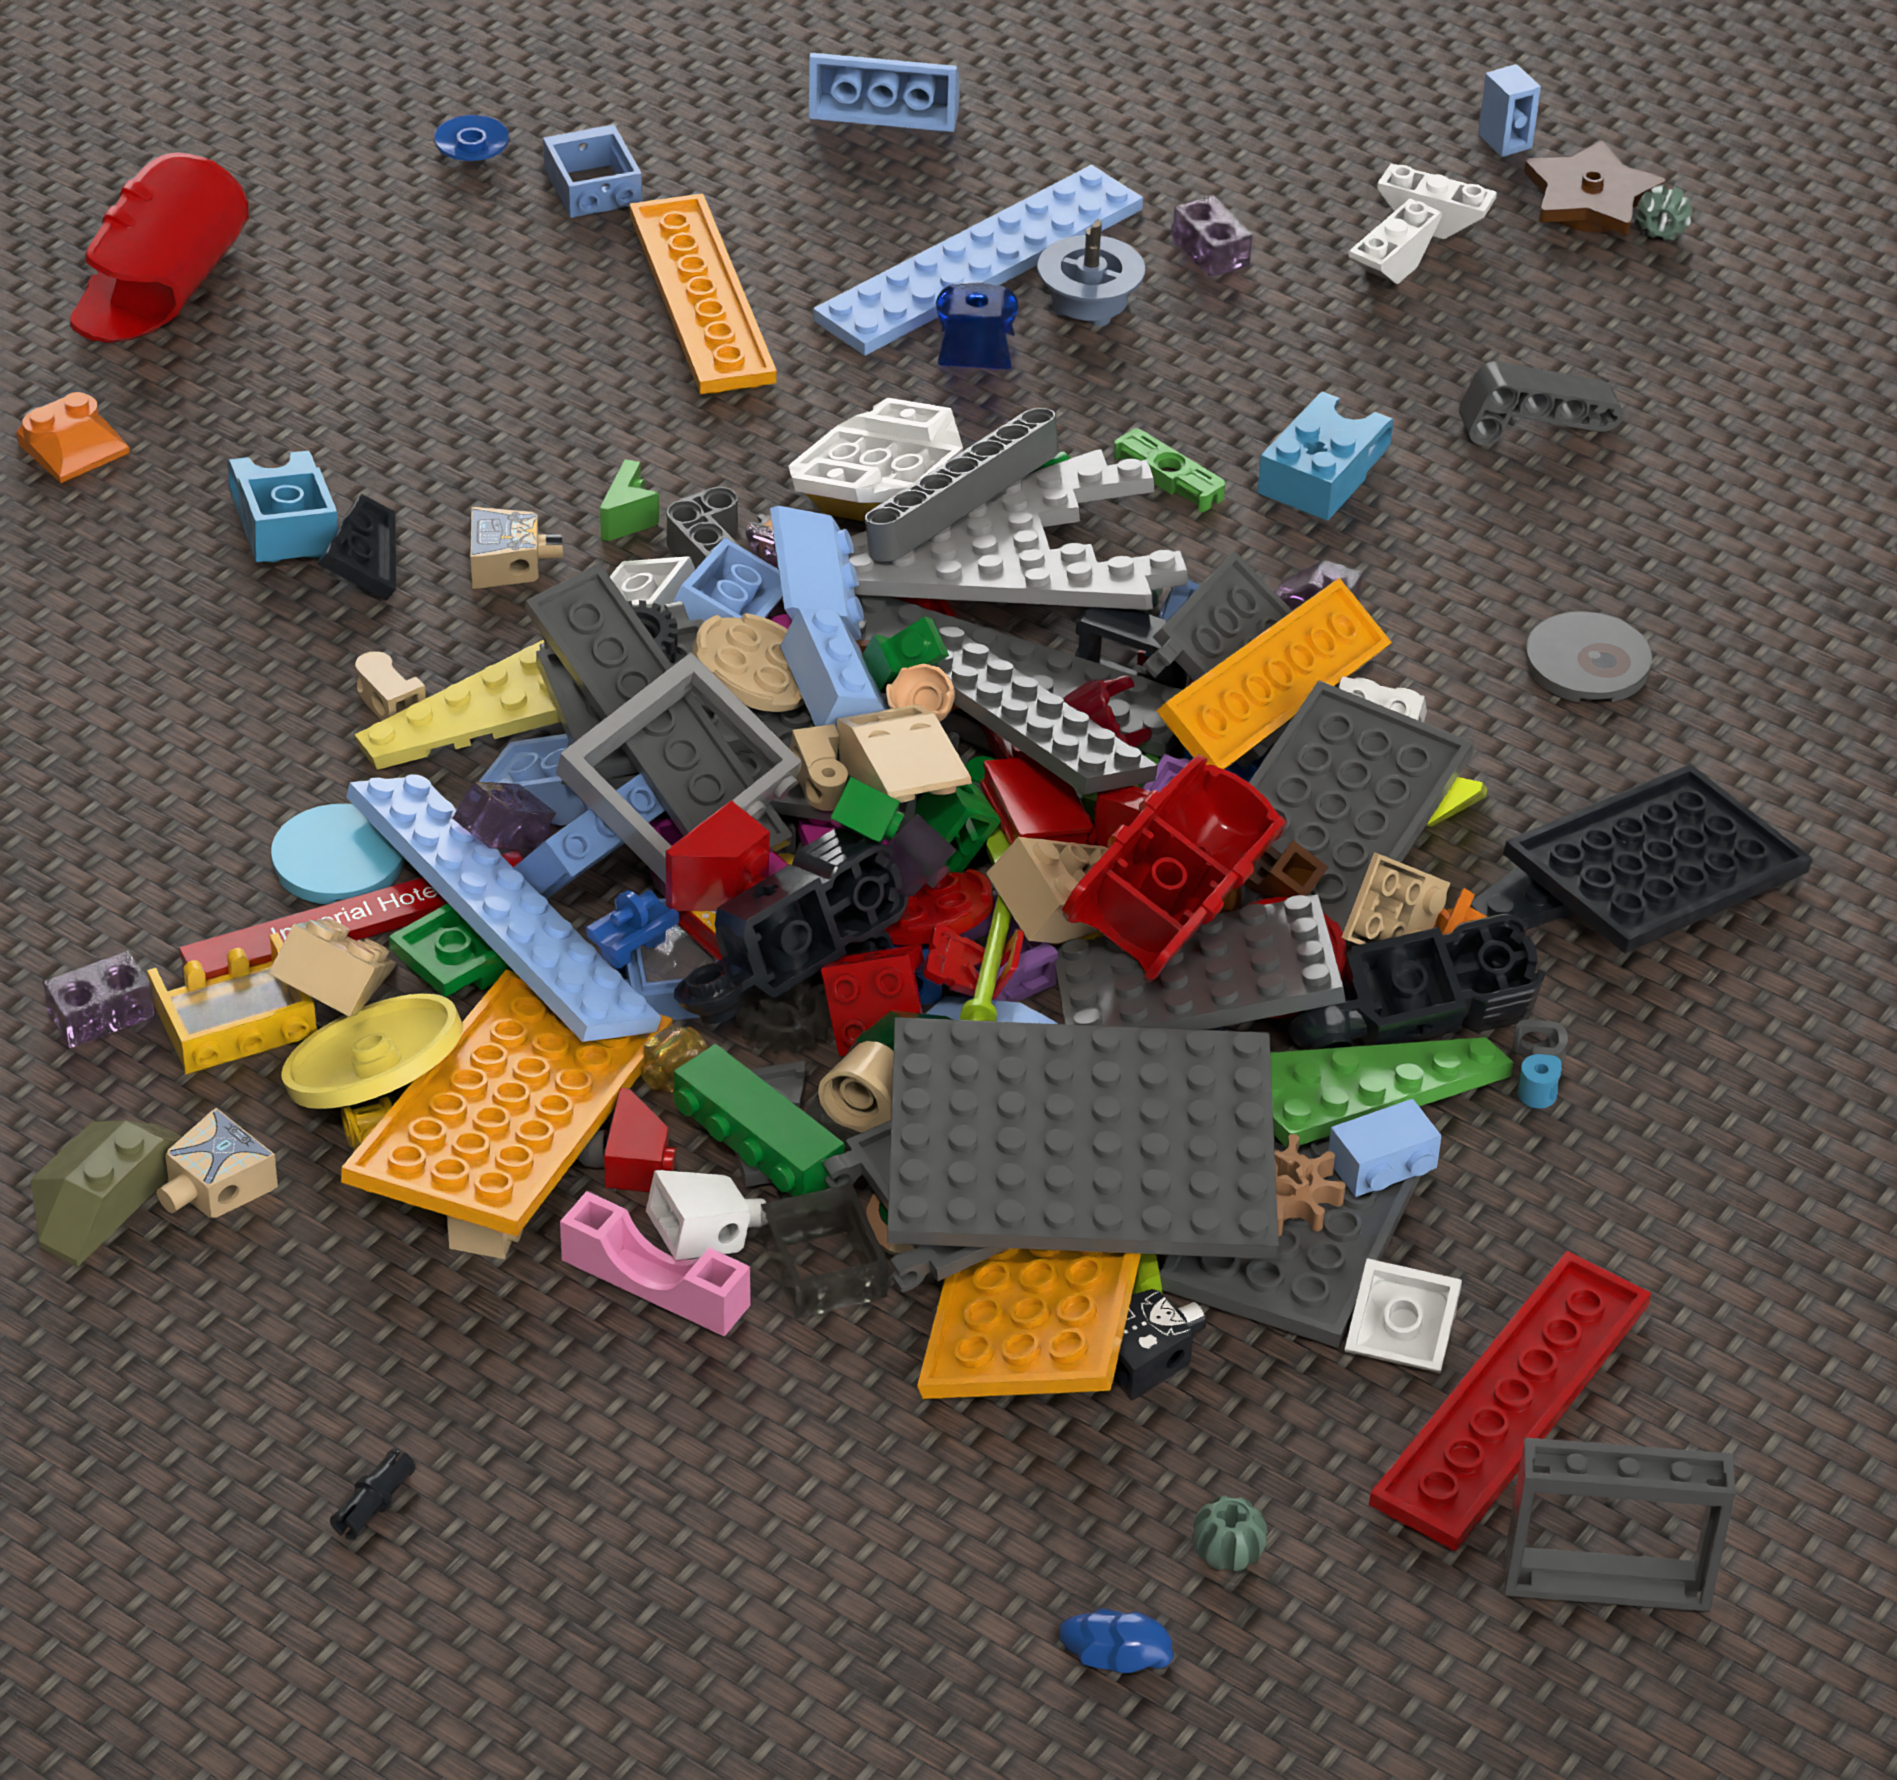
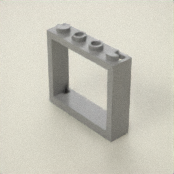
M692 652L561 752L556 772L665 884V851L671 845L593 768L596 764L691 690L771 768L770 771L732 800L755 820H758L765 813L766 805L776 797L779 800L785 799L788 796L789 790L799 783L797 776L802 763Z

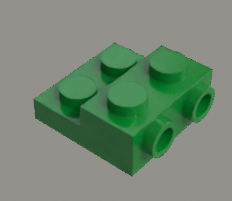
M449 903L389 936L390 950L444 997L453 994L472 982L483 990L494 984L506 969L513 971Z

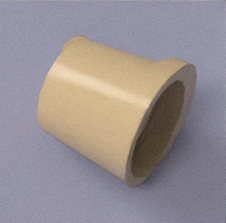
M866 1041L858 1044L819 1084L818 1095L820 1104L827 1115L840 1126L857 1134L891 1120L894 1051L879 1042Z

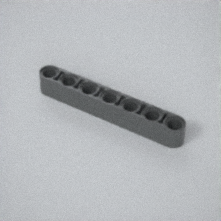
M1035 408L1023 412L869 511L865 515L870 557L876 561H893L903 557L1055 457L1059 453L1055 412L1046 408Z

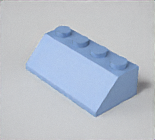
M810 53L809 119L954 132L960 98V75L957 66Z

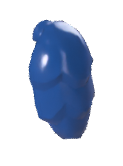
M1099 1608L1092 1613H1083L1069 1617L1060 1624V1641L1068 1650L1075 1653L1082 1664L1094 1668L1110 1669L1119 1673H1131L1149 1666L1160 1669L1168 1666L1174 1656L1171 1648L1172 1639L1164 1626L1156 1619L1141 1612L1123 1613L1112 1609Z

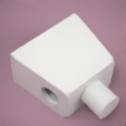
M663 1170L654 1171L646 1212L675 1260L701 1257L708 1248L722 1254L739 1252L744 1247L748 1227H764L767 1223L768 1208L764 1199H744L732 1179L728 1176Z

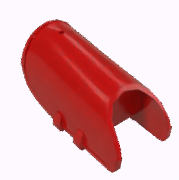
M169 153L153 159L142 168L133 180L126 181L121 189L120 199L115 206L108 208L103 217V225L86 250V263L97 270L98 273L92 275L87 283L86 291L70 315V327L73 331L93 342L94 340L105 343L128 341L153 332L179 314L184 305L236 241L249 219V201L242 186L227 170L215 161L188 153Z
M1200 754L1195 756L1160 792L1151 790L1139 804V815L1129 826L1121 824L1108 839V850L1076 885L1062 908V915L1067 922H1082L1097 928L1118 947L1136 958L1145 971L1143 980L1147 982L1153 981L1161 973L1163 968L1202 924L1211 922L1224 906L1223 900L1232 889H1237L1253 874V865L1270 845L1281 837L1287 826V821L1283 816L1278 815L1267 798L1252 784L1227 770L1214 765H1206L1207 758Z

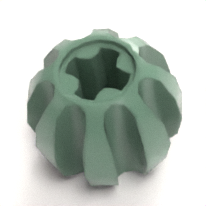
M1662 184L1654 186L1652 192L1646 191L1638 202L1639 210L1636 212L1639 227L1646 228L1645 234L1653 239L1655 236H1661L1664 241L1675 239L1677 233H1684L1691 223L1690 215L1693 211L1690 199L1682 197L1684 194L1683 190L1676 186L1673 189H1667Z
M1225 1495L1213 1499L1212 1503L1202 1506L1193 1522L1192 1540L1197 1555L1202 1559H1206L1207 1565L1218 1571L1228 1569L1232 1572H1238L1246 1569L1247 1564L1257 1562L1267 1544L1266 1535L1268 1531L1262 1513L1258 1509L1253 1508L1250 1501L1242 1497L1233 1499Z

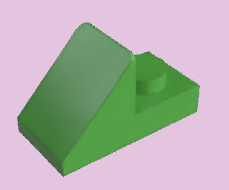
M624 460L600 506L601 540L611 541L654 527L659 523V494L655 491L646 490V481L641 479L640 462Z

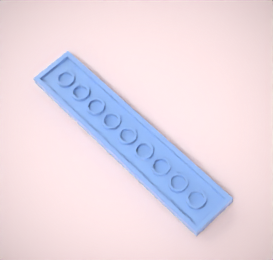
M1090 165L813 308V321L866 356L1037 266L1041 253L1049 245L1064 238L1086 235V229L1090 228L1097 219L1102 222L1101 231L1141 211L1143 208V197L1098 168Z
M408 775L406 778H371L369 781L350 782L346 798L582 1042L657 1032L661 1016L646 1002V999L638 994L621 977V974L602 958L596 949L572 927L571 923L565 920L548 903L547 899L540 895L524 879L520 872L513 870V867L500 855V852L454 808L452 803L447 801L431 785L428 779L419 775Z

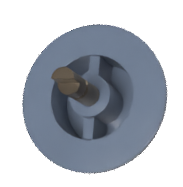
M1099 219L1090 228L1086 229V235L1064 238L1049 245L1038 259V274L1043 283L1052 290L1051 300L1053 311L1056 314L1086 320L1094 326H1105L1109 324L1111 317L1118 315L1125 309L1128 303V294L1137 289L1142 283L1145 276V264L1141 255L1128 244L1101 236L1102 222Z

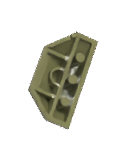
M97 1121L88 1124L31 1178L40 1248L78 1267L168 1179L165 1155L168 1149L183 1136L158 1124L133 1121Z

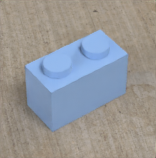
M1517 64L1487 72L1485 75L1478 135L1501 157L1533 147L1541 86Z
M1410 1099L1331 1127L1328 1151L1335 1154V1171L1352 1194L1357 1197L1374 1190H1382L1391 1184L1414 1176H1421L1430 1170L1436 1169L1441 1134L1414 1099Z

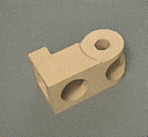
M379 651L368 652L357 658L355 662V670L359 675L357 692L381 721L426 699L425 685L417 677L405 680L393 668L392 659L386 653Z
M835 724L792 730L790 750L802 761L797 778L809 804L822 811L835 810L848 779L846 767L836 760L840 736Z

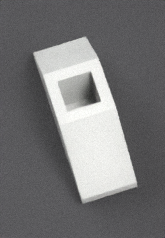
M1395 164L1389 165L1378 182L1377 188L1394 211L1407 200L1412 199L1442 212L1440 222L1433 236L1446 239L1484 218L1495 201L1497 194L1495 191L1484 189L1476 184H1465L1448 179L1443 175H1432L1413 170L1409 166Z
M1409 199L1349 251V258L1365 271L1399 284L1418 267L1440 222L1442 212L1428 207L1422 202Z

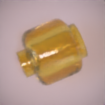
M667 1026L641 1048L645 1062L640 1068L641 1076L652 1089L658 1090L661 1088L668 1093H674V1070L708 1049V1046L701 1035L691 1027Z

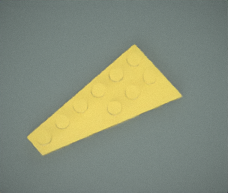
M544 640L528 646L522 651L494 665H490L484 670L456 684L450 685L446 689L355 734L359 748L376 770L425 758L433 748L454 743L455 749L470 746V739L492 733L494 739L560 722V718L536 664V651L540 650V644L544 643Z

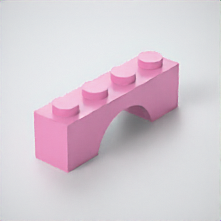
M588 1191L560 1221L562 1261L724 1337L750 1306V1266L711 1248H708L697 1259L675 1260L673 1256L664 1253L652 1245L639 1232L627 1209Z

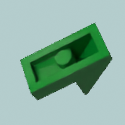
M924 616L890 638L875 634L862 656L880 693H886L887 684L894 682L900 669L919 664L934 666L947 658L949 653L933 619Z

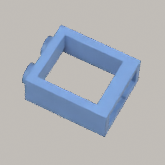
M615 125L543 138L544 169L570 218L630 207L631 203L642 202L641 172ZM586 143L583 148H579L580 144ZM611 165L616 175L573 183L568 173Z

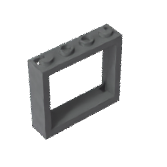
M1524 1438L1504 1555L1505 1596L1710 1612L1736 1494L1733 1453ZM1534 1493L1706 1505L1695 1559L1681 1560L1526 1548L1525 1544ZM1698 1591H1701V1598L1685 1597V1596L1697 1597Z

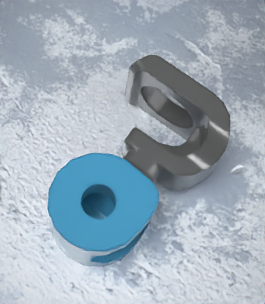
M1521 1020L1515 1029L1512 1052L1530 1055L1522 1062L1517 1091L1519 1099L1529 1107L1547 1108L1553 1105L1557 1099L1558 1081L1562 1071L1561 1065L1565 1061L1568 1044V1033L1557 1022ZM1529 1032H1541L1547 1036L1543 1042L1537 1044H1530L1521 1039L1523 1035Z

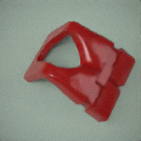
M940 923L936 924L931 934L928 948L929 953L927 954L923 970L924 978L940 986L942 983L949 985L950 990L974 996L979 977L975 968L981 967L985 948L965 936L963 938L957 935L956 931ZM1020 929L1016 930L1004 947L1000 967H1003L1006 963L1007 965L996 981L992 1000L999 996L1018 967L1024 938V931Z

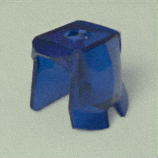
M982 282L952 284L945 287L939 293L936 300V311L942 325L941 332H944L938 364L955 367L1010 369L1012 363L1006 334L1015 336L1012 324L1019 307L1016 295L1006 287Z

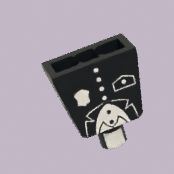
M1154 1289L1132 1294L1113 1378L1131 1401L1189 1365L1191 1362L1193 1334L1206 1327V1319L1200 1306L1192 1302L1175 1310L1162 1293Z

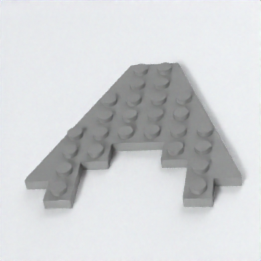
M1101 449L1029 473L897 560L876 561L872 559L869 555L866 531L851 536L854 552L848 554L849 561L853 564L859 580V586L854 588L855 595L1148 610L1153 609L1152 593L1150 590L1188 585V576L1180 551L1158 550L1147 556L1133 558L1116 556L1109 561L1097 563L1091 544L1069 543L1059 549H1049L1043 527L1080 522L1078 503L1154 492L1153 475L1147 460L1125 459L1118 464L1107 465Z

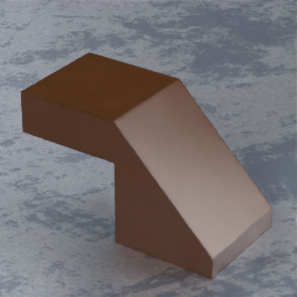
M1292 840L1282 854L1270 845L1253 865V874L1243 885L1253 892L1276 897L1308 896L1326 872L1328 866Z

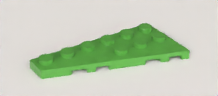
M1486 1037L1270 1053L1274 1136L1287 1147L1288 1136L1296 1134L1300 1138V1146L1330 1136L1331 1127L1410 1099H1414L1418 1106H1422L1511 1077L1514 1062Z

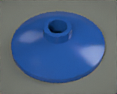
M465 115L452 118L441 124L435 132L434 139L437 149L444 155L457 160L478 161L501 153L508 145L509 133L507 128L496 119L481 115Z

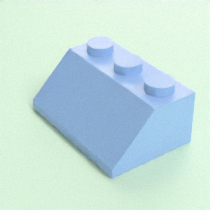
M783 506L770 508L784 609L791 620H793L798 608L837 611L854 639H861L859 622L864 620V613L861 603L854 593V588L859 586V580L853 564L849 561L848 554L853 553L854 548L848 531L846 529L841 530L831 515Z
M724 537L681 585L673 602L680 600L683 602L690 621L703 619L705 622L715 615H719L721 618H742L744 613L767 618L783 599L779 569Z
M798 608L780 647L815 726L835 724L837 729V718L888 710L862 656L859 645L838 612L828 609Z

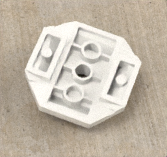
M887 398L874 405L871 412L856 415L836 426L788 466L795 491L804 493L824 514L865 522V515L869 511L964 450L951 408Z

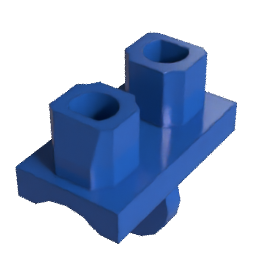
M650 889L639 896L631 890H626L617 896L616 910L590 924L586 929L587 937L600 947L602 958L614 968L620 969L631 962L632 951L641 945L646 948H655L665 942L666 930L679 923V912L674 908L671 909L664 906Z

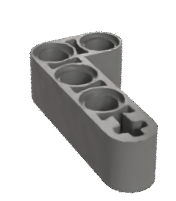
M1490 362L1480 367L1475 373L1459 406V414L1469 437L1478 445L1490 444L1499 439L1511 417L1606 432L1617 427L1624 415L1612 387L1606 381L1503 362Z
M727 487L709 488L675 501L668 506L666 512L667 546L676 557L690 556L695 569L724 537L740 546L733 539L738 533V495L732 489Z

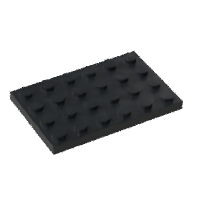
M1691 764L1506 840L1503 851L1505 857L1624 954L1809 872L1813 860L1812 857Z

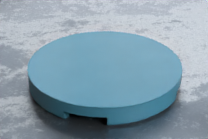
M353 804L323 805L294 816L277 832L271 847L272 864L275 873L279 877V883L288 892L303 900L325 905L335 903L336 900H345L390 887L401 874L405 863V858Z

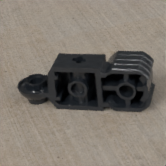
M835 828L798 850L792 864L787 865L717 907L714 924L716 928L715 936L723 959L716 963L702 965L690 972L675 988V1000L688 1012L699 1015L701 1021L705 1024H717L727 1021L739 1012L740 1005L738 1001L750 989H755L769 997L776 998L820 971L824 965L835 962L846 955L845 945L850 942L863 943L898 922L907 907L909 895L898 891V889H903L900 870L894 862L885 857V855L891 857L894 849L850 830Z
M1505 913L1460 923L1452 933L1442 935L1440 927L1379 940L1352 947L1342 984L1345 1003L1301 1011L1296 1018L1290 1021L1286 1031L1294 1043L1306 1050L1352 1047L1351 1040L1358 1038L1368 1046L1407 1043L1460 1031L1461 1026L1471 1031L1483 1032L1518 1024L1519 1021L1526 1020L1535 1006L1546 972L1538 969V972L1535 973L1538 960L1536 948L1528 935L1525 937L1529 925L1521 919Z

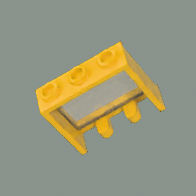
M278 933L269 935L271 962L249 968V960L244 950L235 948L227 954L229 974L206 980L205 972L200 962L190 961L183 968L185 986L171 991L166 990L156 968L147 970L151 1004L157 1010L184 1066L185 1074L308 1038L317 1031L315 1005L311 996L268 974L283 945V941Z

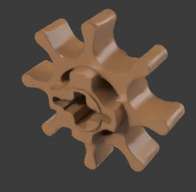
M1296 1134L1288 1136V1144L1285 1151H1275L1278 1237L1282 1235L1283 1222L1288 1218L1292 1220L1302 1218L1309 1223L1313 1231H1321L1325 1209L1318 1204L1329 1203L1340 1207L1344 1202L1345 1183L1343 1181L1323 1179L1333 1175L1335 1154L1327 1151L1315 1159H1309L1303 1154L1299 1155L1300 1138Z

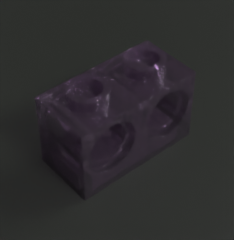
M1214 195L1175 207L1174 223L1171 225V234L1174 242L1180 245L1193 259L1194 263L1199 265L1211 278L1250 266L1252 234Z
M473 782L452 819L489 848L536 849L548 837L550 824L556 812L520 784Z
M129 951L43 981L48 1015L69 1048L155 1016L151 984Z

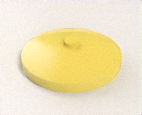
M410 994L378 1001L364 1006L357 1015L351 1017L343 1015L306 1038L285 1061L281 1073L282 1080L290 1098L296 1104L304 1107L326 1109L364 1102L396 1090L435 1067L459 1042L463 1032V1024L454 1003L440 995Z

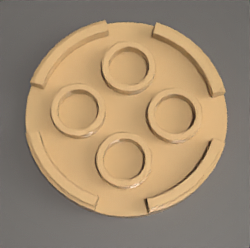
M744 613L742 618H721L719 615H715L707 619L700 626L692 644V653L745 706L763 711L784 712L797 709L805 704L780 647L788 629L769 619Z

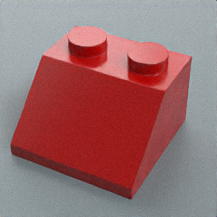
M732 800L665 851L666 906L671 909L674 908L676 911H717V907L769 877L770 831Z

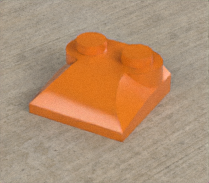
M81 392L70 393L66 397L32 410L25 415L22 425L16 431L18 444L60 483L130 453L129 446L99 415L97 401L92 396Z

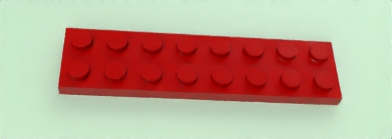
M1566 1251L1370 1492L1369 1506L1456 1551L1518 1473L1524 1438L1544 1439L1647 1309L1650 1303L1651 1292Z

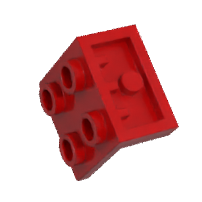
M921 944L845 955L821 968L837 1051L840 1056L849 1054L858 1045L856 1039L890 1011L923 1014L914 972L924 962Z

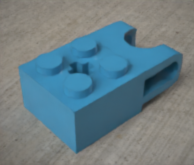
M1321 392L1261 454L1257 493L1328 521L1366 480L1368 470L1390 446L1394 419L1377 412L1364 419L1352 420L1344 418L1337 414V404L1340 398L1326 392Z
M309 450L289 452L290 461L278 468L257 466L249 457L228 459L229 491L256 562H278L282 559L297 557H320L337 531L336 507L320 468H316Z

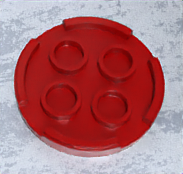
M940 865L901 873L903 889H898V891L909 895L907 907L901 919L883 931L890 934L894 945L930 943L932 930L939 923L956 931L957 935L965 933L983 922L992 912L995 900L991 882L984 874L971 868L966 873L944 872L943 866Z

